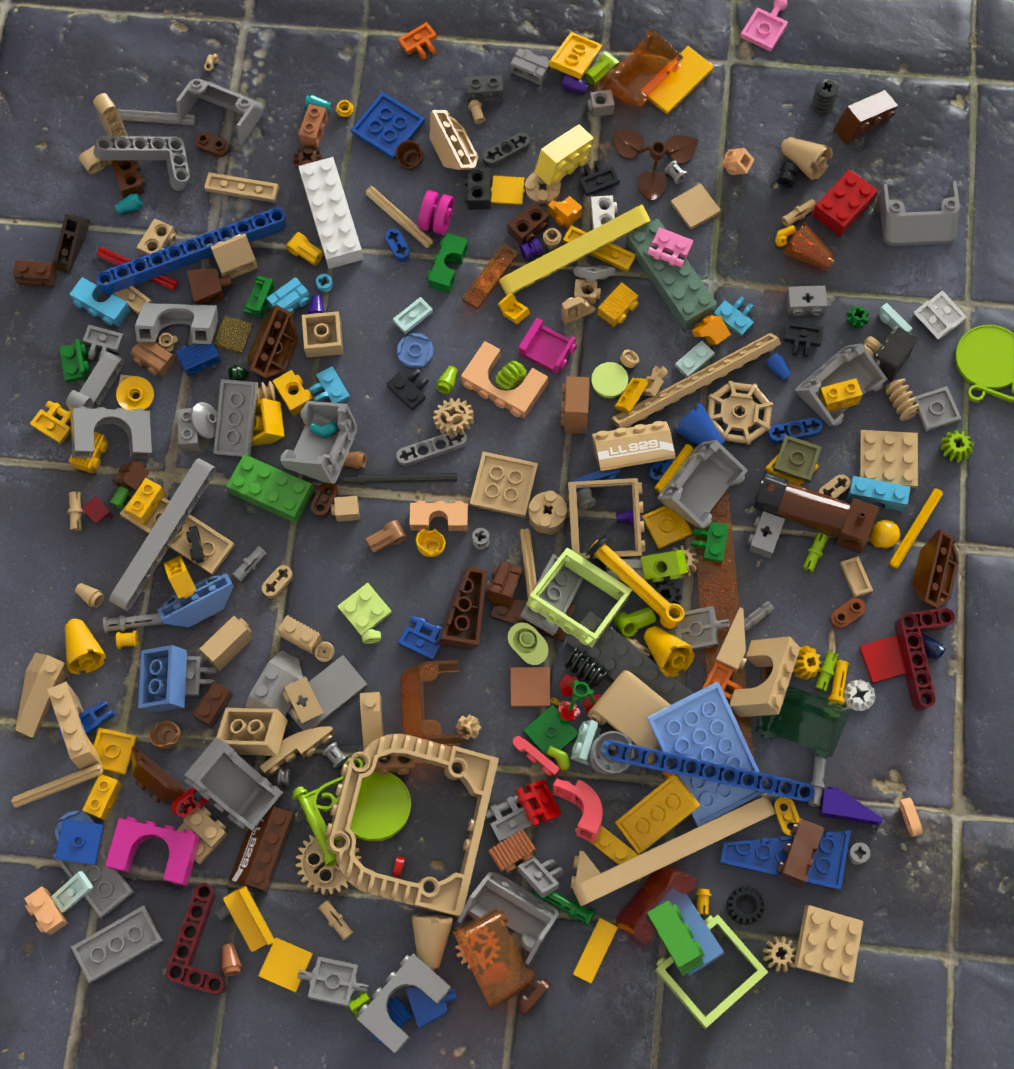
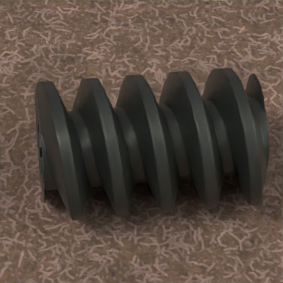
M827 79L817 83L811 104L816 112L822 115H828L832 112L839 90L838 83Z
M577 647L567 658L564 667H571V673L577 672V678L583 677L582 682H589V688L597 687L605 679L609 671L607 670L602 673L603 666L601 665L596 668V660L589 663L591 656L583 658L585 651L577 653L579 648Z

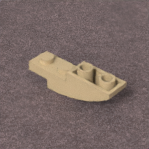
M331 726L312 728L291 735L282 740L278 756H272L260 768L266 776L274 775L285 762L293 761L298 752L303 758L313 755L317 751L318 746L322 743L327 744L333 739L335 732Z

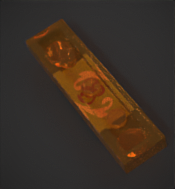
M503 243L462 297V301L478 310L497 285L498 280L503 277L517 258L518 251Z

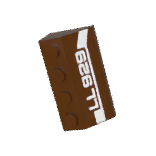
M272 806L252 831L248 828L229 881L268 894L295 820V815L292 812Z

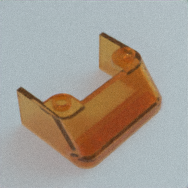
M458 660L427 661L403 671L401 674L403 734L443 745L463 744L462 734L442 735V728L438 721L425 720L423 682L435 680L439 672L459 671Z

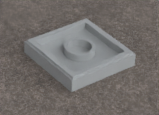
M947 386L914 396L917 400L913 405H920L917 411H919L918 416L925 432L962 420Z

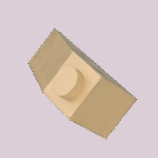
M741 607L715 661L733 669L735 674L738 668L743 669L747 660L744 658L746 644L744 610Z
M380 692L360 693L364 749L371 742L383 736L382 699Z

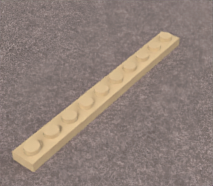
M772 333L761 337L662 390L655 396H651L634 405L631 412H621L612 417L613 424L618 428L631 427L633 423L646 419L648 415L661 411L671 403L678 402L680 398L694 393L698 388L711 384L713 380L726 376L728 372L741 368L745 363L758 359L760 355L766 352L773 351L775 347L781 344L779 337Z

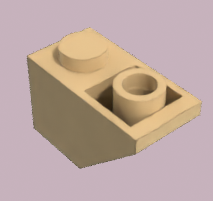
M580 851L579 856H575L573 868H577V874L572 876L571 888L601 874L584 851Z

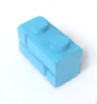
M295 277L266 299L271 309L277 304L293 315L297 308L308 304L310 295L308 290Z

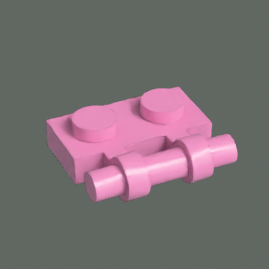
M659 227L652 242V246L657 247V250L650 247L647 254L653 256V259L658 261L661 259L669 262L671 266L676 265L682 268L684 260L679 259V256L687 258L694 240ZM663 251H667L669 253H672L673 255L671 256L669 254L664 253Z

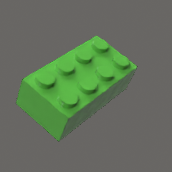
M245 454L242 456L226 486L229 494L296 524L314 493L311 483Z

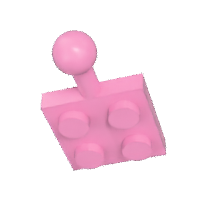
M774 0V8L771 13L757 7L741 32L740 37L772 52L788 25L787 21L777 17L778 13L787 7V0Z

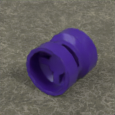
M537 238L531 240L528 244L523 243L519 246L526 262L532 260L535 256L539 257L544 254Z

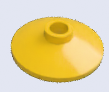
M133 376L126 378L119 384L116 398L119 405L125 410L138 408L146 410L153 402L154 390L148 380ZM139 394V398L133 399V395Z

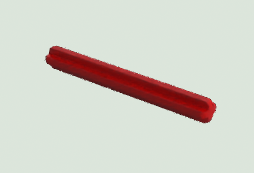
M100 247L97 251L99 258L117 266L132 261L103 247ZM166 275L150 279V281L173 291L179 285L177 280Z

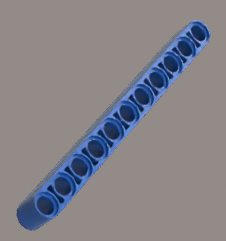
M274 208L102 271L96 278L99 289L103 294H112L212 257L214 255L211 246L218 242L232 239L235 235L244 234L241 233L242 231H247L245 234L249 243L282 231L286 227L285 212L280 208Z
M606 740L601 745L602 755L614 761L800 801H810L814 797V788L810 784L799 780L615 740ZM611 745H615V747H616L615 753L612 754V755H609V753H608L609 747H610ZM634 749L635 756L632 759H628V752ZM653 753L654 760L652 763H648L647 757ZM672 757L673 765L667 767L666 762ZM692 762V769L687 772L686 764ZM711 766V773L706 776L705 769ZM730 770V777L725 780L724 773ZM748 774L749 781L744 784L743 778ZM767 778L768 784L763 788L762 782ZM786 782L787 788L782 792L781 785ZM805 787V793L800 796V789Z

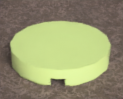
M606 362L595 368L592 373L591 384L599 396L612 399L623 394L628 386V375L621 365L614 362Z

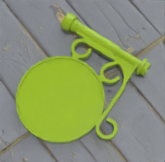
M982 325L969 330L960 339L955 352V362L959 373L967 382L972 384L967 392L968 399L977 403L982 401L985 393L1000 399L1014 402V397L995 391L1011 385V392L1014 395V333L996 325ZM979 390L982 394L980 397H974L971 391Z
M356 758L354 762L359 764V768H362V760ZM372 772L367 778L362 780L350 829L356 838L365 841H382L393 837L402 830L408 821L411 811V798L405 784L392 773L379 775L377 772ZM343 776L309 793L303 787H298L292 792L293 799L299 800L306 819L323 851V860L326 867L333 866L337 862L336 854L330 852L327 848L328 836L325 835L327 826L319 811H331L333 803L337 804L338 796L336 799L331 793H322V798H329L332 801V804L327 807L317 805L316 802L321 792L341 783ZM336 837L333 842H340L342 839Z

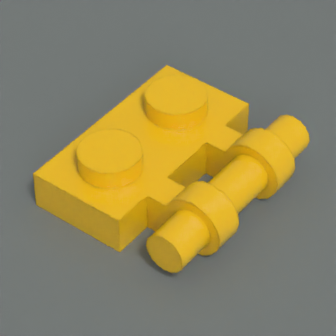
M49 400L46 403V407L49 408L48 412L40 409L30 422V425L62 445L71 433V427L68 424L71 423L72 412L64 410L60 404ZM58 414L63 418L60 421L56 419L54 416Z

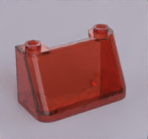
M669 865L655 871L616 918L618 930L643 951L650 943L649 941L652 939L655 931L652 923L646 919L648 917L647 912L654 909L672 887L679 893L689 896L699 881L692 875Z

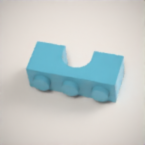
M82 277L70 293L73 300L72 303L80 309L82 307L87 309L88 313L94 317H101L106 324L110 326L113 324L119 328L131 311L128 303L113 294L107 301L97 302V298L101 294L98 286Z
M853 476L848 490L847 501L852 502L853 498L866 503L877 501L885 504V509L904 512L908 505L910 487Z

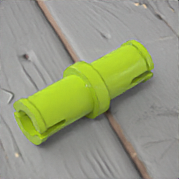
M817 533L812 547L807 551L809 554L802 566L805 571L809 569V572H814L819 558H822V551L828 540L826 535L823 534L821 536V533Z
M831 651L826 652L825 660L822 667H820L821 671H819L820 674L814 686L816 690L819 688V691L827 692L831 676H834L835 673L833 670L839 657L838 654Z

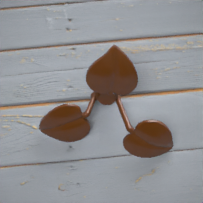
M615 130L614 145L622 157L633 159L636 157L637 152L643 153L650 150V156L654 159L652 172L644 171L641 173L637 180V186L639 191L651 201L661 197L667 187L666 175L661 172L656 173L658 160L666 153L667 155L671 154L672 161L676 160L679 164L687 163L692 159L699 142L693 137L679 135L669 138L666 144L661 141H655L652 146L648 145V147L641 149L644 145V139L639 132L634 130Z

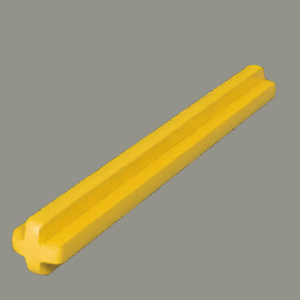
M935 488L890 560L889 566L892 568H899L942 497L943 492Z

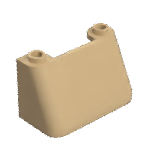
M625 670L610 685L591 708L587 716L590 720L598 722V725H604L606 722L609 723L618 732L625 734L634 745L661 750L646 717L670 706V704L634 674ZM651 753V754L648 755V757H647V762H648V763H652V762H653V760H654V754H653V753Z

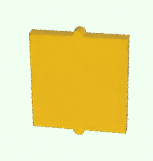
M493 176V185L490 188L492 192L491 204L522 206L523 194H525V178Z

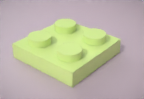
M366 583L337 606L360 635L367 632V630L373 629L392 614L390 608L369 583Z

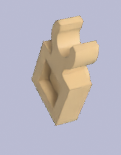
M655 366L652 370V375L646 377L649 383L642 393L643 396H655L659 392L664 382L662 378L668 372L664 366L661 369Z

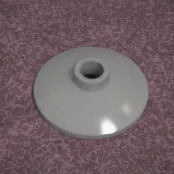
M197 403L191 410L192 425L200 436L207 439L214 438L217 411L208 403Z

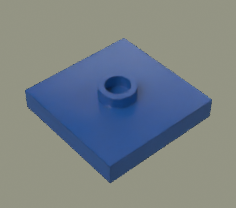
M63 819L55 859L96 866L105 825Z

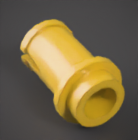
M698 889L697 893H695L697 895L696 910L699 914L709 915V896H712V894H710L709 889Z

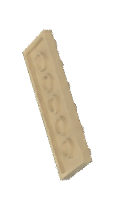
M163 498L146 525L128 516L125 511L127 505L120 512V515L149 534L170 501ZM189 515L169 548L213 576L235 547V544L192 515ZM196 525L199 530L205 562L198 564L196 560L192 561L190 549H193L192 543H188L186 536L189 527Z

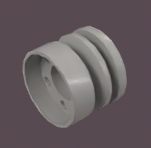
M608 731L594 737L587 762L596 773L613 775L626 770L631 765L604 757L601 753V745L606 740L632 744L625 734L618 731ZM611 745L608 749L611 755L616 751L615 745ZM634 749L628 752V759L634 757Z

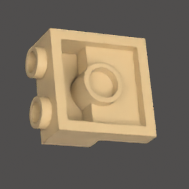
M204 806L187 816L183 820L184 823L176 830L183 832L186 829L196 832L195 835L200 838V843L195 861L200 865L228 835L224 831L226 826L218 819L214 822L210 818L212 814Z

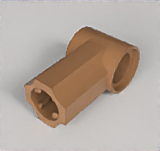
M393 520L387 523L382 530L365 539L374 554L389 545H397L403 542L407 536L399 522Z

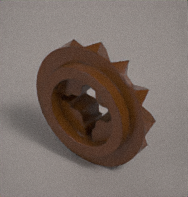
M305 146L302 149L298 148V152L294 154V164L298 170V166L322 160L319 149L317 150L313 146ZM304 155L307 157L311 156V161L305 160Z

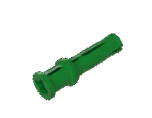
M555 891L542 898L567 912L570 918L574 917L584 922L586 927L590 924L596 911L580 906L578 901L575 900L573 902ZM535 892L534 895L542 898L537 892Z

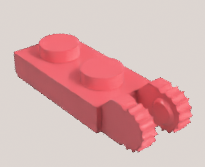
M515 736L512 743L518 751L527 752L526 757L534 764L538 761L543 766L541 770L548 776L553 774L557 777L561 770L558 766L524 738Z

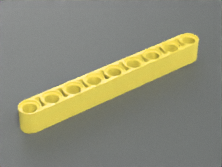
M637 206L503 276L498 281L506 296L509 293L515 294L645 226L651 220L644 206Z

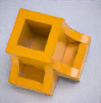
M569 196L562 202L552 200L548 204V214L554 218L559 226H563L568 230L582 216V206Z
M714 315L705 317L691 330L694 337H705L707 342L712 345H717L731 335L721 316Z

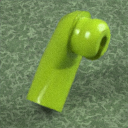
M550 746L547 755L556 759L561 771L569 770L571 764L568 754Z

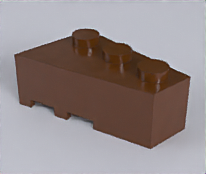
M884 90L847 106L833 130L847 145L882 122L891 119L895 115L894 111L898 105Z
M800 819L798 824L794 822L790 832L793 835L792 841H787L783 852L786 854L785 860L780 861L776 871L780 873L778 879L800 888L807 882V874L810 867H812L813 858L818 849L824 827Z

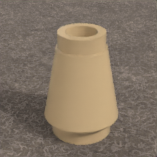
M550 228L543 234V240L549 251L557 249L561 240V234L555 228Z
M83 583L78 584L75 588V593L89 607L97 608L104 601V595L98 589Z

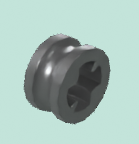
M282 768L279 769L278 786L285 785L289 787L290 769H287V771H284Z

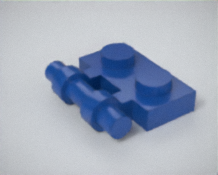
M413 615L410 622L416 625L415 628L407 626L398 644L434 661L442 646L435 644L441 626H435L426 622V619ZM425 629L431 632V635L427 636L421 633V630Z

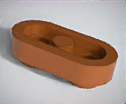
M859 598L850 599L832 613L830 617L831 625L838 630L845 629L864 614L866 610L865 603ZM853 605H858L859 610H855ZM838 616H843L844 620L840 621Z

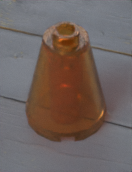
M803 222L799 227L800 230L794 233L782 253L819 269H829L835 262L833 259L834 254L810 227Z

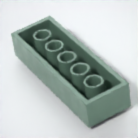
M656 219L628 234L626 246L630 252L636 254V261L679 324L686 330L705 317L713 315L716 311L717 302L687 259L679 256V259L684 260L681 268L676 265L671 266L669 262L661 259L659 261L653 259V256L647 254L650 247L657 250V247L652 246V242L659 227L665 229L660 220ZM663 251V252L666 253V254H669V255H671V256L673 255L672 253H669V252H667V251Z

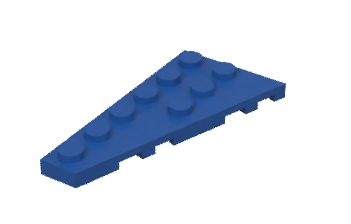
M851 830L822 833L818 849L813 858L812 867H810L807 874L808 880L806 883L841 890ZM793 836L724 842L719 864L779 877L780 873L776 872L780 861L785 860L786 854L783 852L787 841L791 842Z

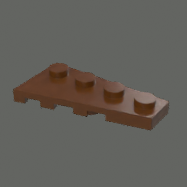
M513 599L509 608L500 604H494L490 618L511 625L521 622L528 623L536 628L541 635L564 642L567 633L561 627L558 628L553 636L520 617L527 600ZM570 604L565 615L572 619L576 605Z

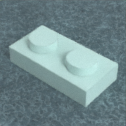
M420 297L394 317L393 322L406 334L433 313V309Z
M888 303L884 304L878 314L881 321L888 324L896 336L905 340L909 337L913 328Z
M701 340L675 363V367L687 378L708 362L715 352Z
M80 871L55 892L51 898L60 911L64 913L94 887L84 872Z

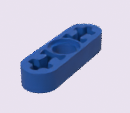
M813 417L774 425L769 430L768 438L772 443L780 444L783 443L786 434L797 439L815 437L821 433L823 424L820 419ZM811 424H814V426H818L816 430L809 427L811 426ZM798 427L801 433L794 435L791 433L790 428ZM775 431H777L778 434H781L780 438H777V436L774 435Z

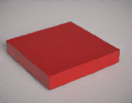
M897 635L859 647L872 684L905 675L906 672Z

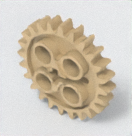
M309 835L311 841H303L306 847L298 848L302 855L296 856L301 861L296 864V867L302 868L297 873L299 876L304 875L301 880L302 883L309 881L307 888L310 889L315 886L314 892L317 893L321 889L324 896L327 890H329L332 896L335 889L341 893L342 886L349 889L348 881L344 878L338 865L326 867L323 860V851L316 837L314 838L312 835ZM342 840L340 842H333L337 848H342ZM355 848L354 856L360 861L362 857L356 856L360 849ZM314 855L320 857V861L316 865L310 864V858ZM322 867L316 874L314 873L316 869ZM326 871L331 872L330 880L322 881V874Z

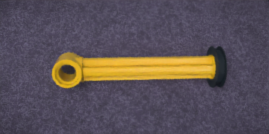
M603 535L599 540H596L585 556L589 555V560L596 556L659 614L661 624L668 629L677 627L684 618V609L678 604L669 603L606 545L609 538L606 540L604 538L605 535Z

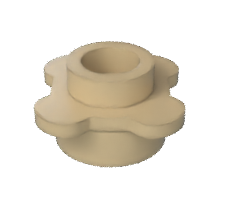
M164 332L160 335L157 344L168 352H172L174 344L178 342V338Z

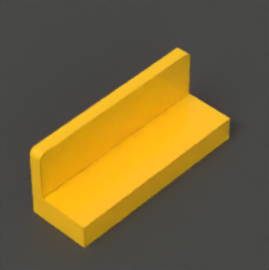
M242 886L223 898L251 952L266 944L270 945L275 942L246 886Z

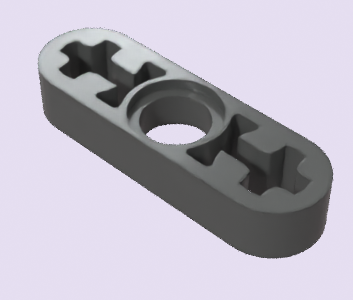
M518 133L487 149L483 154L484 164L488 167H495L526 151L530 147L529 135ZM510 147L512 150L510 153H504L502 148Z

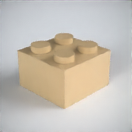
M339 311L302 315L304 350L307 358L343 354Z

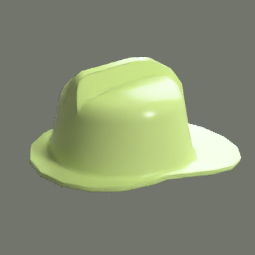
M523 622L516 623L510 628L508 642L525 662L538 665L546 660L549 652L548 644L536 628Z

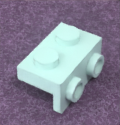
M593 720L582 722L579 727L576 743L572 749V760L589 765L587 757L593 738L598 736L601 728L597 727L598 722Z

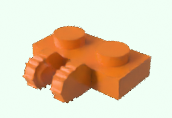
M426 22L400 37L398 43L407 55L417 51L419 57L425 60L427 56L421 47L426 46L432 55L435 54L436 51L431 41L437 38V34Z
M715 662L703 686L705 688L715 682H719L729 702H731L733 695L724 691L726 686L733 691L743 689L740 685L729 680L734 670L718 662Z

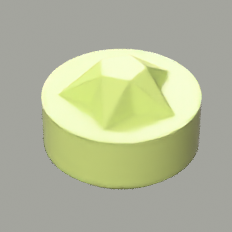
M373 629L361 634L362 642L365 644L377 643L382 639L381 632Z

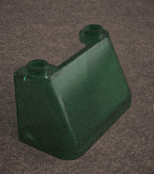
M788 686L779 714L759 716L755 732L761 733V737L772 740L773 737L779 736L811 747L816 752L817 757L828 759V757L834 754L849 718L851 707Z

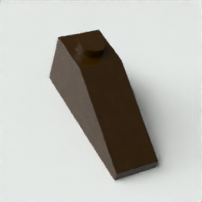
M65 214L53 262L54 268L68 273L71 272L86 239L90 223L89 219Z

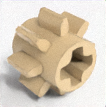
M471 714L466 718L462 715L458 720L459 723L455 726L458 729L459 736L466 740L470 737L475 739L482 728L479 725L478 719L471 716Z

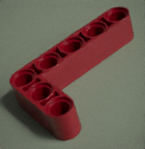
M949 608L906 613L895 622V630L906 672L911 702L918 711L926 710L933 706L936 701L921 632L942 630L951 625L955 620V615ZM940 615L945 618L946 623L941 620ZM922 618L927 620L928 625L923 623ZM904 620L909 623V627L904 625ZM908 639H910L913 642L914 646H911L908 643ZM912 658L917 660L918 666L913 663ZM917 677L922 680V685L917 682ZM921 696L926 699V704L921 701Z
M200 883L194 890L166 969V976L175 983L218 996L225 992L227 987L226 981L218 975L191 967L216 898V891L210 884ZM205 888H209V896L207 898H202V890ZM197 908H202V916L195 918L194 911ZM195 928V936L188 938V929ZM187 947L189 954L185 958H181V949ZM180 967L182 970L180 977L174 978L172 975L174 969ZM198 973L201 975V981L194 985L192 977ZM219 980L221 983L220 988L213 991L211 989L212 982Z

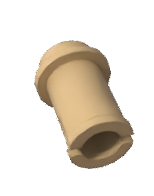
M479 100L471 101L468 107L472 112L475 124H481L486 120L481 109L482 103Z

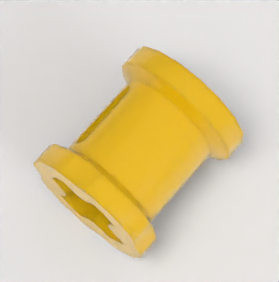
M134 630L133 633L117 632V649L128 646L138 648L139 636L137 630Z

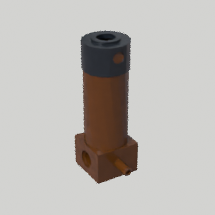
M768 472L765 479L761 481L754 509L776 515L837 538L835 545L860 554L867 543L879 507L853 498L851 504Z

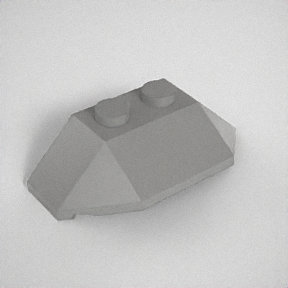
M282 650L266 665L249 694L245 708L278 709L286 717L293 704L292 702L287 703L282 692L286 691L284 686L303 678L299 659Z

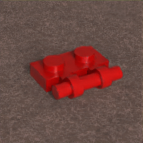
M544 779L526 786L527 794H525L522 787L515 790L518 796L517 800L520 805L522 804L526 812L525 816L533 827L540 824L537 818L539 816L542 822L545 823L562 815ZM530 800H532V802H533V804H534V806H535V808H536L535 810H533V808H532V806H531V804H530V802H529Z

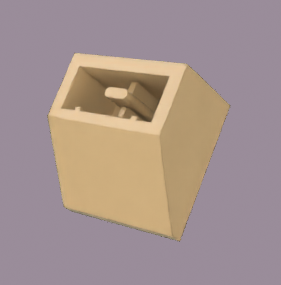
M245 233L235 235L232 239L224 242L221 241L211 246L222 277L230 275L232 279L258 268Z

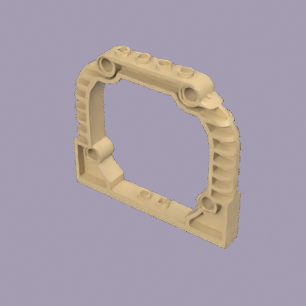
M406 734L382 736L371 742L362 752L353 754L348 759L347 764H343L341 776H343L342 784H338L335 794L338 796L337 804L333 803L330 813L333 816L332 823H328L325 835L328 836L327 848L330 852L336 854V862L344 878L353 887L364 893L459 918L465 907L499 758L456 746L450 747ZM389 755L403 756L442 767L448 779H460L470 796L478 797L473 819H470L468 823L469 837L465 839L463 844L465 854L460 873H453L439 882L436 878L426 877L417 883L375 873L365 868L354 856L356 838L350 829L361 782L374 771L378 759ZM356 758L362 760V768H357L354 765ZM453 764L459 766V774H456L452 771ZM339 837L342 839V848L335 847L333 843L334 838ZM425 882L430 883L432 886L430 893H426L423 889Z

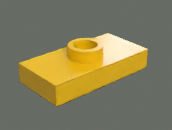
M632 378L614 408L621 412H631L649 382L642 378Z

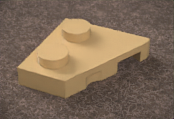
M579 296L571 297L562 303L561 320L566 325L595 313L596 309L592 303Z

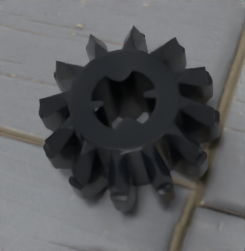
M667 580L664 581L663 585L660 582L656 583V587L653 588L661 596L663 595L664 597L666 594L668 595L666 600L669 603L680 605L679 600L682 599V595L678 594L680 588L673 589L675 586L674 582L670 586L667 585Z

